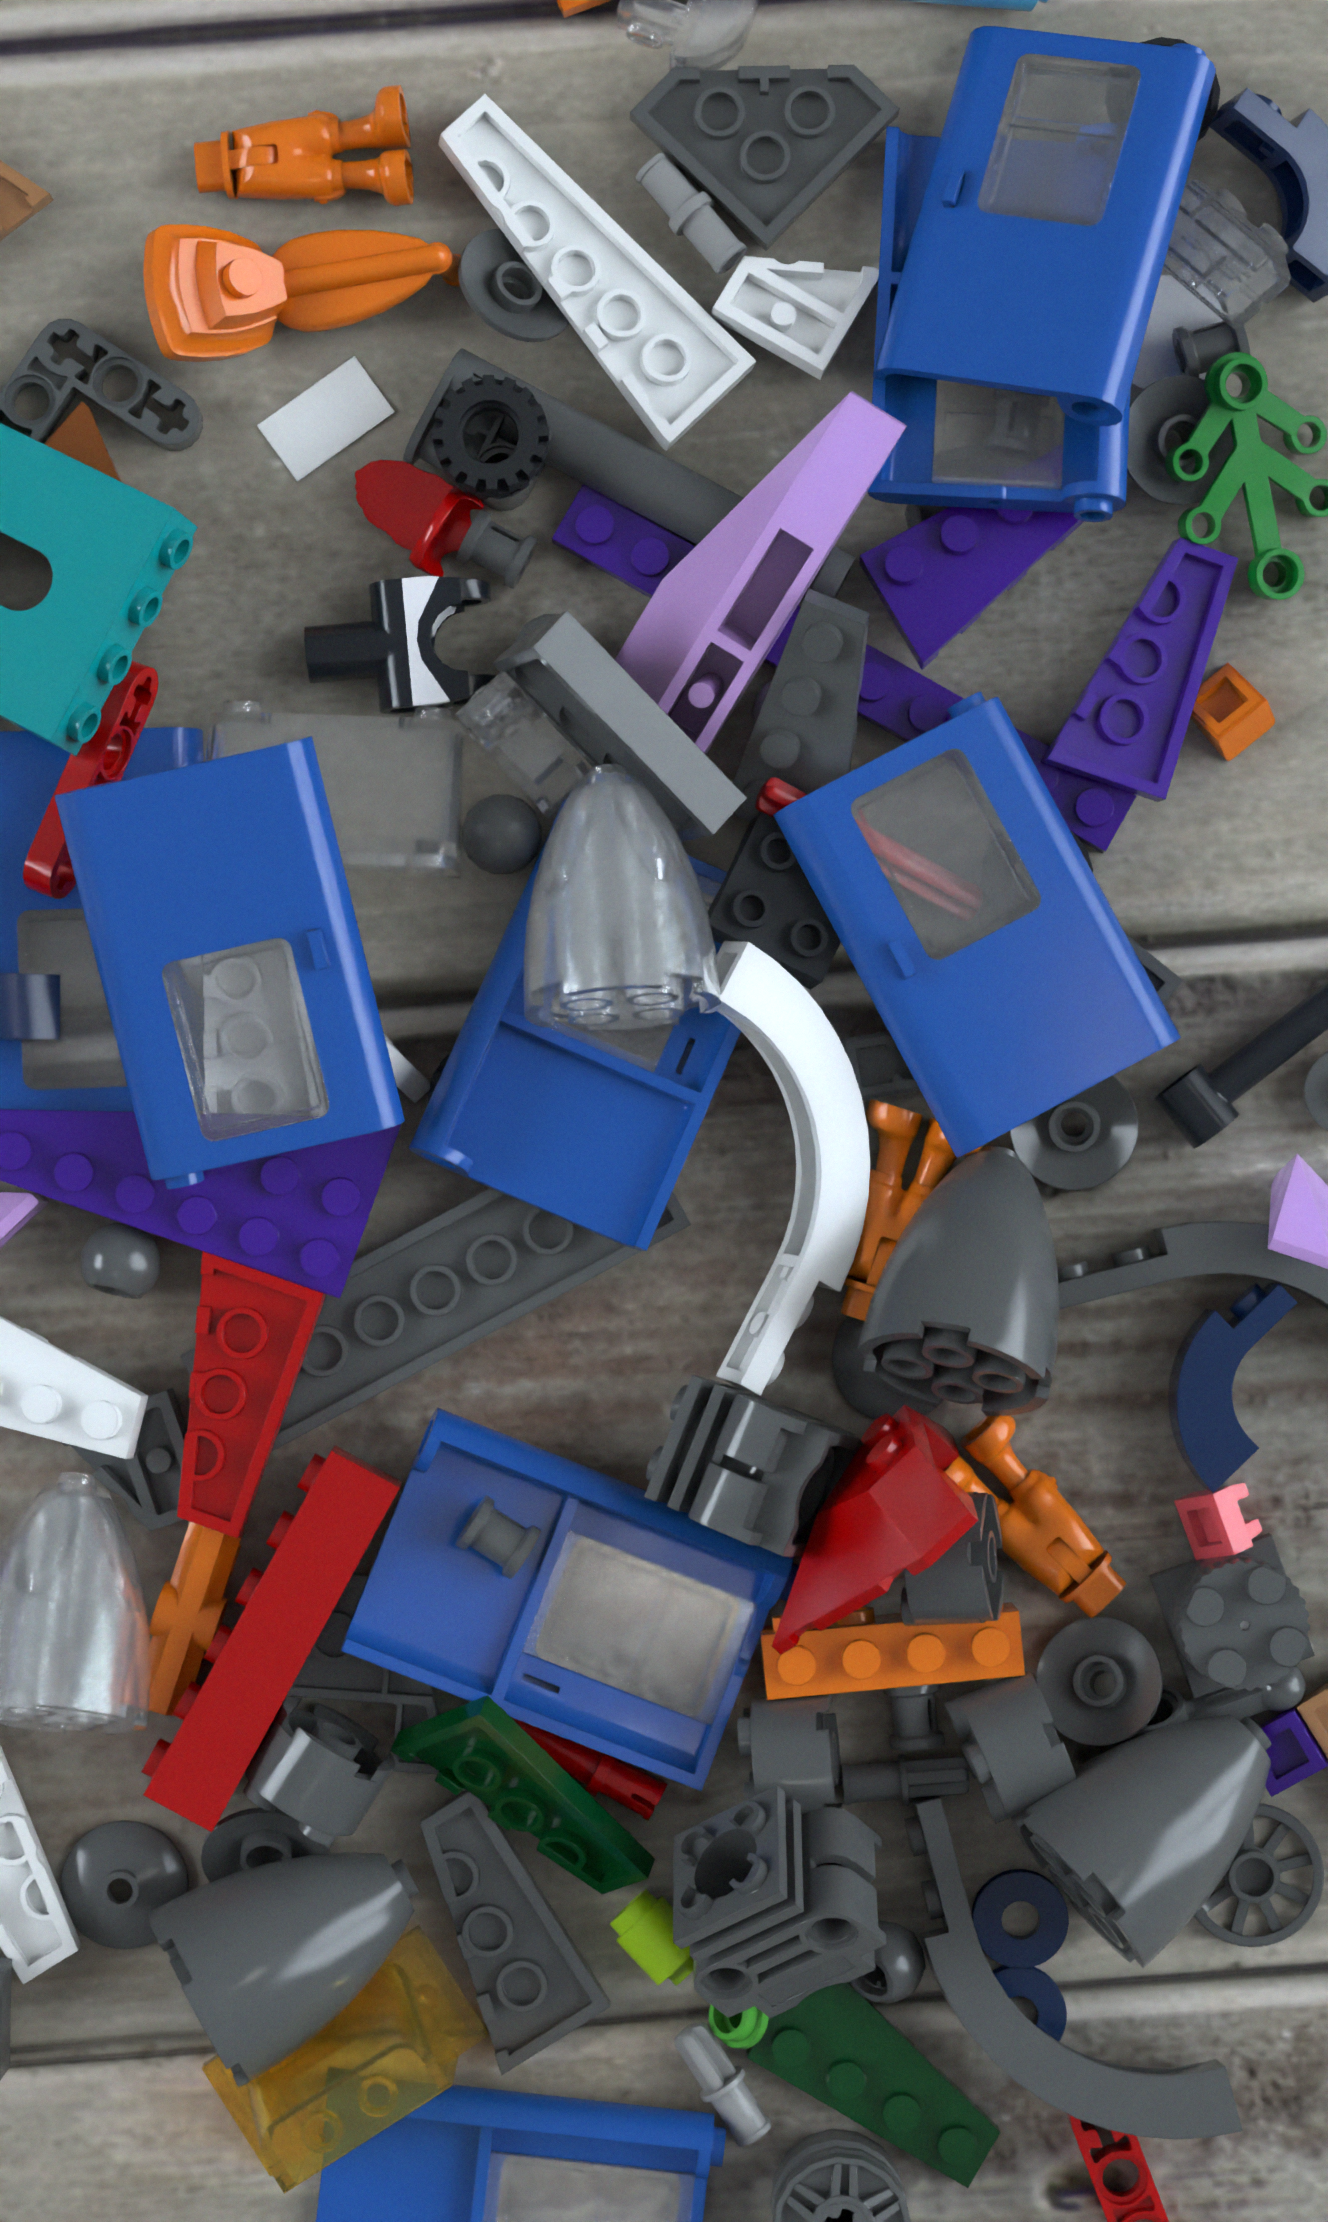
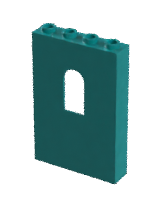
M0 423V532L44 554L50 562L53 579L47 596L31 609L15 611L0 605V717L77 756L83 743L88 742L96 733L101 721V709L113 686L119 684L128 673L132 662V651L144 628L150 626L157 618L162 606V594L174 571L181 568L189 558L193 547V536L198 527L174 507Z

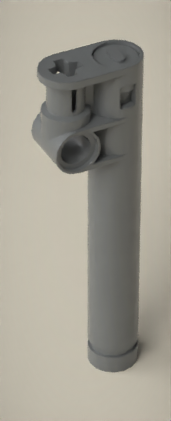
M463 348L456 353L446 369L409 439L403 456V460L409 464L414 465L419 459H422L442 470L435 454L432 433L435 423L434 416L438 406L442 407L445 402L444 397L451 389L456 391L462 387L461 382L471 377L473 381L483 379V375H494L495 379L504 380L505 377L516 380L517 385L521 388L526 386L534 394L538 404H541L549 428L548 456L543 463V469L545 465H548L697 545L744 499V497ZM484 412L475 416L467 425L464 433V445L467 451L476 460L484 463H498L507 459L515 451L519 441V433L515 423L508 416L498 412ZM534 476L530 481V486L520 492L517 489L511 492L510 497L499 499V495L489 496L488 499H480L492 509L498 511L513 510L521 506L529 497L539 476ZM835 546L808 589L836 599L856 557Z

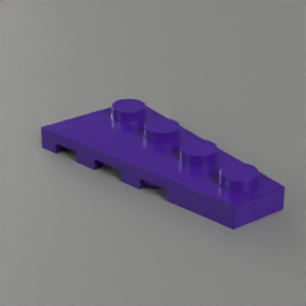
M1061 447L993 484L1026 488L1025 486L1050 487L1056 484L1060 488ZM948 507L861 554L859 564L921 670H923L938 656L939 651L959 633L962 634L981 617V613L1006 590L1009 591L1027 575L1028 570L1049 550L1053 551L1084 521L1076 519L1074 513Z
M1181 537L1172 541L1040 762L1156 802L1166 800L1239 558L1203 545H1198V543H1192Z

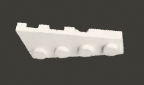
M0 1316V1426L123 1459L134 1458L148 1395L80 1357H74L48 1343L49 1340L27 1328H21Z

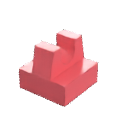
M1245 1483L1219 1487L1214 1493L1209 1490L1196 1491L1174 1500L1195 1560L1236 1555L1252 1547V1539L1263 1531L1259 1519L1244 1521L1237 1501L1249 1495Z

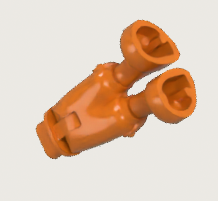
M401 85L381 88L376 94L373 111L361 118L341 122L336 115L330 112L314 110L308 113V116L270 121L234 130L232 134L229 130L222 131L220 140L195 142V170L199 193L226 191L229 200H237L239 197L270 200L310 199L324 205L329 201L337 200L347 193V189H364L383 194L386 201L396 207L413 204V165L410 154L407 149L411 148V136L403 89ZM344 150H389L381 153L378 158L344 162L343 160L333 159L334 155L344 153Z
M874 1099L870 1100L867 1107L866 1120L878 1133V1158L875 1170L870 1169L869 1197L863 1231L854 1261L844 1282V1285L848 1287L840 1310L841 1314L865 1321L869 1303L882 1270L901 1233L921 1203L945 1177L949 1167L957 1159L935 1118L930 1117L913 1182L911 1181L907 1190H904L902 1188V1173L910 1147L918 1134L924 1115ZM981 1146L963 1156H969L975 1152H978L981 1149Z
M1011 1415L986 1416L962 1438L960 1446L996 1476L1008 1489V1494L1013 1501L1008 1503L1004 1499L998 1498L978 1478L971 1466L960 1454L944 1472L965 1492L992 1494L996 1502L1001 1526L1003 1547L1001 1550L1024 1571L1058 1595L1062 1602L1066 1604L1073 1600L1089 1618H1093L1122 1591L1126 1581L1109 1565L1112 1560L1109 1552L1104 1550L1082 1518L1057 1490V1480L1040 1470H1027L1017 1458L1010 1443L1016 1428L1014 1418Z

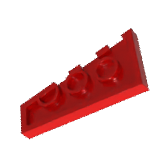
M202 1251L200 1274H202L201 1293L196 1313V1345L194 1366L190 1375L188 1396L190 1398L187 1433H185L177 1517L238 1539L242 1537L327 1294Z

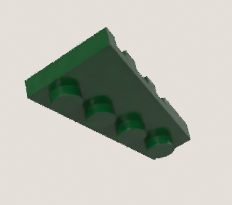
M488 1695L398 1731L390 1749L391 1752L407 1763H410L417 1756L438 1770L435 1782L453 1794L458 1795L463 1789L472 1793L491 1806L487 1817L506 1830L512 1828L521 1832H529L540 1841L537 1851L602 1895L648 1879L655 1858Z
M851 1981L819 1989L804 1998L796 2007L769 2018L763 2037L757 2044L748 2048L746 2052L747 2058L967 2188L970 2186L1000 2134L998 2126L940 2069H937L897 2026H894L869 2002L868 1998L857 1993Z

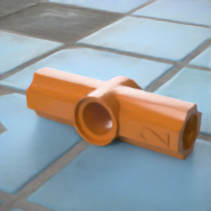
M189 1521L171 1580L165 1581L153 1612L148 1634L153 1636L146 1658H144L132 1702L141 1705L147 1710L166 1716H173L191 1681L197 1683L204 1656L221 1627L228 1603V1599L224 1598V1595L235 1569L234 1566L243 1544L241 1542L245 1532H243L242 1537L237 1539Z

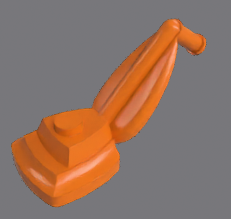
M190 224L161 225L147 235L143 267L144 292L152 329L164 357L170 360L187 362L221 361L242 356L267 344L272 338L277 320L291 329L305 333L329 331L356 324L389 310L423 288L433 274L442 276V279L453 287H460L458 264L461 255L453 254L448 246L441 242L427 244L420 238L399 233L377 230L337 229L293 238L279 247L272 256L263 253L255 242L230 231Z

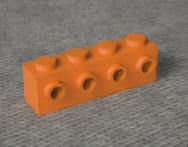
M1012 1602L1003 1603L1001 1615L997 1621L920 1626L904 1625L901 1604L900 1613L875 1615L874 1607H861L822 1631L817 1628L807 1629L799 1637L800 1640L797 1646L781 1655L772 1647V1643L782 1615L773 1616L772 1625L763 1626L762 1631H760L767 1700L1025 1676L1019 1610Z

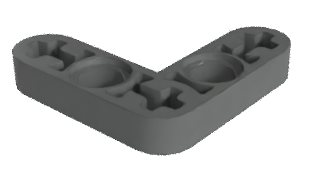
M58 319L50 322L39 333L0 392V422L3 417L7 416L19 430L31 434L30 438L43 444L77 393L159 447L169 451H181L191 447L199 439L203 429V416L195 400L190 395L82 323L72 319ZM74 336L79 337L76 343L77 347L84 356L95 363L98 360L100 351L107 354L93 367L88 384L82 383L81 380L89 373L85 367L73 359L66 358L61 365L57 364L59 355L54 350L53 345L58 339L68 343ZM128 369L138 379V387L135 394L123 402H115L108 399L103 392L105 377L113 370ZM30 386L43 388L49 395L47 412L35 420H27L20 417L15 409V401L18 394ZM152 386L160 389L152 395V398L161 407L171 412H174L179 405L185 407L182 415L187 421L188 426L183 431L172 428L167 435L161 433L164 424L155 413L144 407L150 396ZM144 407L141 419L133 416Z

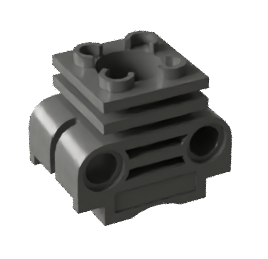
M692 1375L689 1384L681 1387L673 1400L670 1419L674 1420L664 1447L659 1446L649 1461L646 1479L650 1483L644 1497L656 1502L668 1503L667 1507L680 1512H687L690 1519L748 1545L760 1546L781 1556L793 1557L794 1555L803 1557L816 1516L858 1449L863 1445L861 1442L862 1438L798 1410L766 1401V1398L745 1392L743 1389L731 1384Z
M778 1785L675 1835L673 1943L681 1949L690 1945V1956L693 1958L695 1991L728 2018L753 2006L769 2018H772L796 2007L804 1998L819 1989L850 1982L875 1970V1949L887 1944L886 1933L878 1927L877 1891L871 1882L876 1879L875 1851L882 1848V1838L854 1814L844 1809L825 1807L801 1815V1805L793 1798L785 1802V1791Z

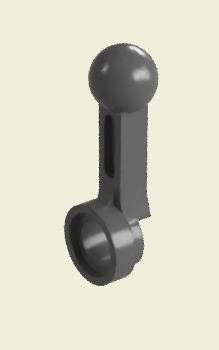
M1296 1666L1290 1669L1289 1675L1280 1677L1278 1683H1269L1263 1689L1256 1687L1252 1691L1244 1688L1237 1691L1226 1687L1187 1701L1184 1700L1182 1694L1177 1689L1163 1685L1158 1708L1151 1720L1157 1717L1169 1718L1158 1724L1146 1725L1131 1738L1133 1739L1143 1734L1192 1719L1229 1714L1239 1721L1245 1716L1250 1717L1269 1709L1273 1711L1293 1709L1304 1697L1306 1689L1304 1676Z

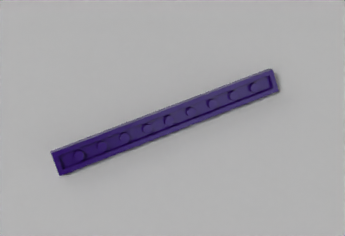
M582 484L552 537L553 544L649 598H652L662 579L695 548L690 543ZM799 605L764 660V663L775 669L778 667L801 608ZM866 643L862 688L858 699V716L906 743L951 720L947 709L964 698ZM1015 728L1069 830L1081 842L1104 853L1137 796L1116 787L1040 762L1049 746ZM950 749L934 757V759L976 782L959 749Z

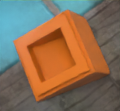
M1226 663L1200 685L1190 717L1218 753L1227 761L1234 759L1275 724V718L1267 699L1229 663Z

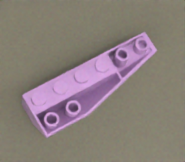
M853 391L662 579L615 658V661L705 755L711 749L907 425Z

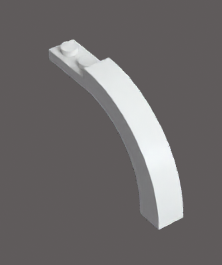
M724 941L695 997L725 1016L744 1033L759 1051L772 1071L782 1092L790 1116L795 1141V1194L784 1240L769 1273L716 1374L717 1377L737 1388L761 1396L765 1386L770 1385L782 1370L785 1361L783 1351L794 1329L800 1327L810 1315L814 1304L812 1294L816 1286L840 1292L852 1266L863 1231L869 1197V1135L862 1095L852 1064L837 1033L822 1009L789 972L750 942Z

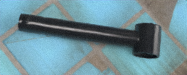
M1328 981L1208 1073L1200 1063L1176 1079L1155 1097V1100L1193 1149L1214 1137L1240 1115L1232 1105L1234 1101L1328 1030Z

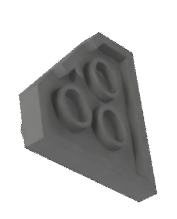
M790 65L738 66V70H700V67H674L632 109L630 120L663 152H666L679 168L703 191H706L743 230L767 251L886 129V126H889L898 117L900 108L855 65H828V69H790Z

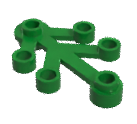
M1242 352L1225 354L1211 364L1205 376L1204 389L1209 405L1187 441L1169 450L1165 459V468L1168 475L1177 482H1191L1202 478L1209 467L1208 453L1228 423H1230L1234 447L1199 505L1188 508L1179 517L1178 533L1181 538L1195 544L1198 543V545L1212 543L1221 532L1222 517L1242 486L1255 557L1251 560L1247 571L1249 586L1262 599L1283 600L1292 597L1299 591L1304 581L1305 571L1299 556L1281 546L1269 480L1295 497L1297 509L1302 515L1309 518L1328 516V480L1315 479L1261 441L1257 417L1283 432V441L1286 448L1295 455L1313 454L1321 450L1327 440V430L1324 423L1318 417L1302 415L1268 391L1266 371L1255 357ZM1230 374L1238 376L1242 383V390L1237 397L1231 396L1226 389V381ZM1302 424L1308 425L1313 434L1312 442L1308 447L1303 446L1297 438L1298 429ZM1184 451H1189L1195 459L1194 470L1189 475L1184 473L1179 466V458ZM1314 487L1320 488L1325 497L1324 504L1319 510L1315 509L1309 501L1310 492ZM1197 514L1204 516L1208 525L1205 535L1201 538L1196 536L1192 530V520ZM1268 563L1275 565L1278 570V579L1273 586L1267 585L1263 579V570Z

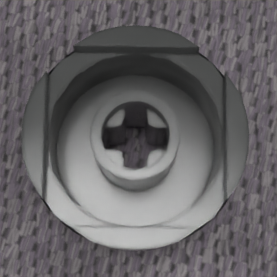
M966 1492L973 1499L979 1520L931 1567L915 1576L905 1568L895 1577L905 1578L906 1587H903L901 1592V1614L905 1626L984 1623L985 1621H997L1000 1618L1003 1605L1004 1571H997V1550L1003 1549L999 1514L992 1494Z
M1026 1670L1025 1676L1003 1678L945 1703L946 1710L959 1739L970 1736V1739L959 1743L973 1778H978L980 1784L989 1781V1785L980 1788L995 1824L1024 1813L1025 1808L1077 1779L1064 1742H1060L1052 1723L1054 1719L1030 1671Z
M832 1694L767 1700V1697L753 1698L751 1708H744L743 1717L738 1718L737 1724L739 1751L741 1757L752 1756L753 1771L749 1774V1782H744V1801L778 1785L785 1791V1802L793 1798L801 1805V1815L825 1807L843 1809V1803L835 1802L834 1786L842 1785L836 1713L823 1714V1712H828L833 1702Z
M288 1697L283 1701L245 1771L249 1781L243 1789V1793L251 1802L265 1810L276 1811L277 1808L299 1821L298 1827L300 1831L308 1838L322 1845L330 1846L336 1836H350L355 1833L394 1769L395 1761L390 1752L382 1761L373 1752L379 1740L360 1724L344 1714L320 1703L310 1713L297 1709L302 1698Z

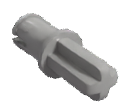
M694 2022L685 2027L674 2038V2043L702 2087L699 2093L700 2098L703 2102L711 2101L735 2138L734 2141L737 2146L743 2147L755 2142L771 2128L772 2121L765 2115L744 2083L743 2078L746 2075L742 2066H733L706 2023Z

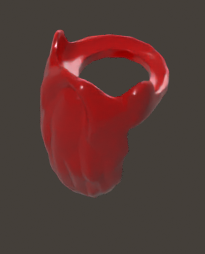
M372 461L355 472L356 500L367 520L390 535L397 545L411 550L409 561L415 568L431 576L443 577L444 572L440 563L442 557L450 552L459 550L472 524L470 512L472 509L483 510V502L471 492L465 493L457 488V486L448 484L440 476L421 470L404 461Z

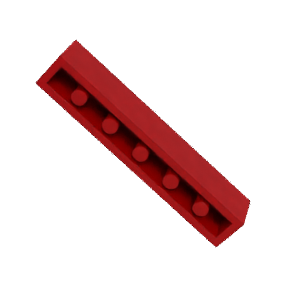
M336 1445L330 1451L327 1459L317 1453L314 1454L297 1485V1488L308 1494L296 1516L286 1510L283 1511L266 1542V1545L276 1550L265 1572L255 1567L250 1571L235 1599V1602L245 1607L234 1629L224 1624L221 1625L204 1656V1659L214 1664L203 1686L193 1681L189 1683L173 1713V1716L183 1721L172 1743L160 1738L143 1767L141 1773L152 1778L143 1796L210 1832L214 1830L395 1498L402 1481Z

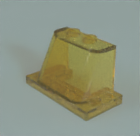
M420 1925L400 1937L380 1969L355 1999L319 2034L287 2059L241 2088L237 2086L231 2068H225L218 2054L204 2062L202 2070L269 2176L273 2175L285 2194L450 2088L453 2084L459 2055L487 2037V2031Z

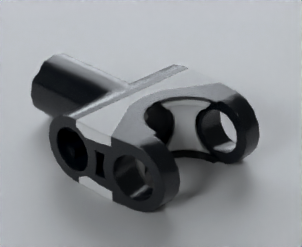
M421 576L374 582L369 585L372 621L304 627L305 655L310 683L377 678L380 713L409 714L442 711L484 701L500 693L497 675H468V671L453 669L438 658L434 649L436 633L444 621L452 615L465 612V607L491 602L490 583L486 581L458 577Z

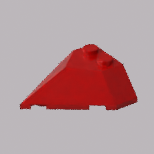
M904 1404L892 1417L888 1413L881 1415L865 1431L861 1439L863 1445L858 1449L816 1516L772 1643V1647L780 1655L797 1646L800 1640L799 1637L807 1629L817 1628L822 1631L887 1593L893 1579L905 1568L915 1576L931 1567L979 1520L972 1497L944 1472L959 1457L954 1436L945 1427Z

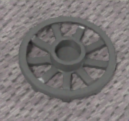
M1264 1803L1259 1804L1255 1815L1270 1817L1280 1821V1823L1263 1847L1258 1848L1254 1841L1252 1822L1249 1832L1243 1841V1847L1239 1849L1230 1868L1223 1876L1225 1885L1212 1893L1194 1916L1199 1924L1215 1937L1230 1944L1244 1947L1272 1945L1295 1934L1313 1915L1320 1901L1324 1885L1323 1860L1312 1834L1290 1813ZM1292 1829L1301 1838L1308 1853L1275 1860L1273 1857L1275 1850ZM1312 1865L1313 1883L1310 1895L1280 1881V1874L1282 1872ZM1275 1892L1304 1905L1300 1914L1285 1927H1282L1270 1901ZM1235 1896L1238 1898L1230 1931L1213 1922L1207 1916V1913L1228 1897ZM1251 1903H1259L1273 1933L1260 1936L1242 1935L1248 1908Z

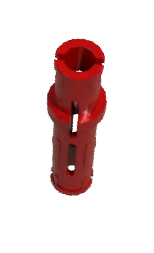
M512 1718L572 1778L585 1784V1790L590 1795L596 1797L597 1793L600 1792L643 1816V1819L647 1821L650 1819L655 1806L658 1805L668 1785L667 1783L656 1780L620 1759Z

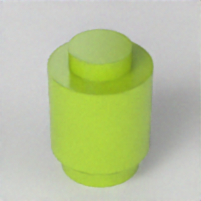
M645 1888L609 1923L619 1934L616 1939L617 1943L657 1985H660L669 1978L677 1986L693 1971L690 1945L681 1949L673 1943V1907L662 1895L656 1899Z

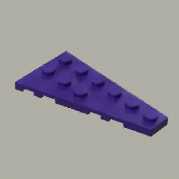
M0 1109V1181L340 1299L401 1124L369 1134L203 1171L205 1180L181 1188L167 1189L164 1179L151 1180L134 1111ZM198 1112L204 1137L210 1141L246 1135L320 1118L325 1115Z

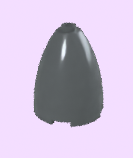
M986 1146L981 1151L967 1156L939 1182L921 1203L901 1233L882 1270L869 1303L857 1351L861 1352L865 1358L863 1372L887 1390L934 1408L938 1407L940 1398L959 1404L981 1403L983 1404L981 1411L985 1416H1009L1027 1413L1041 1407L1048 1400L1058 1345L1059 1288L1057 1262L1052 1232L1041 1195L1028 1167L1019 1160L1017 1153L1001 1146Z
M1229 1714L1184 1721L1125 1741L1086 1761L1074 1769L1077 1779L1025 1808V1812L1012 1817L1011 1822L1020 1840L1037 1864L1043 1869L1049 1864L1051 1865L1048 1869L1051 1876L1072 1900L1070 1904L1084 1920L1123 1958L1130 1963L1135 1959L1144 1968L1186 1927L1209 1899L1230 1868L1249 1832L1261 1802L1271 1766V1760L1266 1750L1272 1744L1264 1731L1247 1716L1243 1717L1240 1721Z
M341 1852L315 1854L274 1861L230 1874L195 1888L146 1915L159 1945L164 1952L167 1951L171 1959L169 1960L199 2022L225 2068H231L233 2078L237 2086L241 2088L287 2059L305 2045L355 1999L374 1977L398 1943L415 1911L409 1899L420 1892L402 1859L390 1865L385 1855L380 1853Z

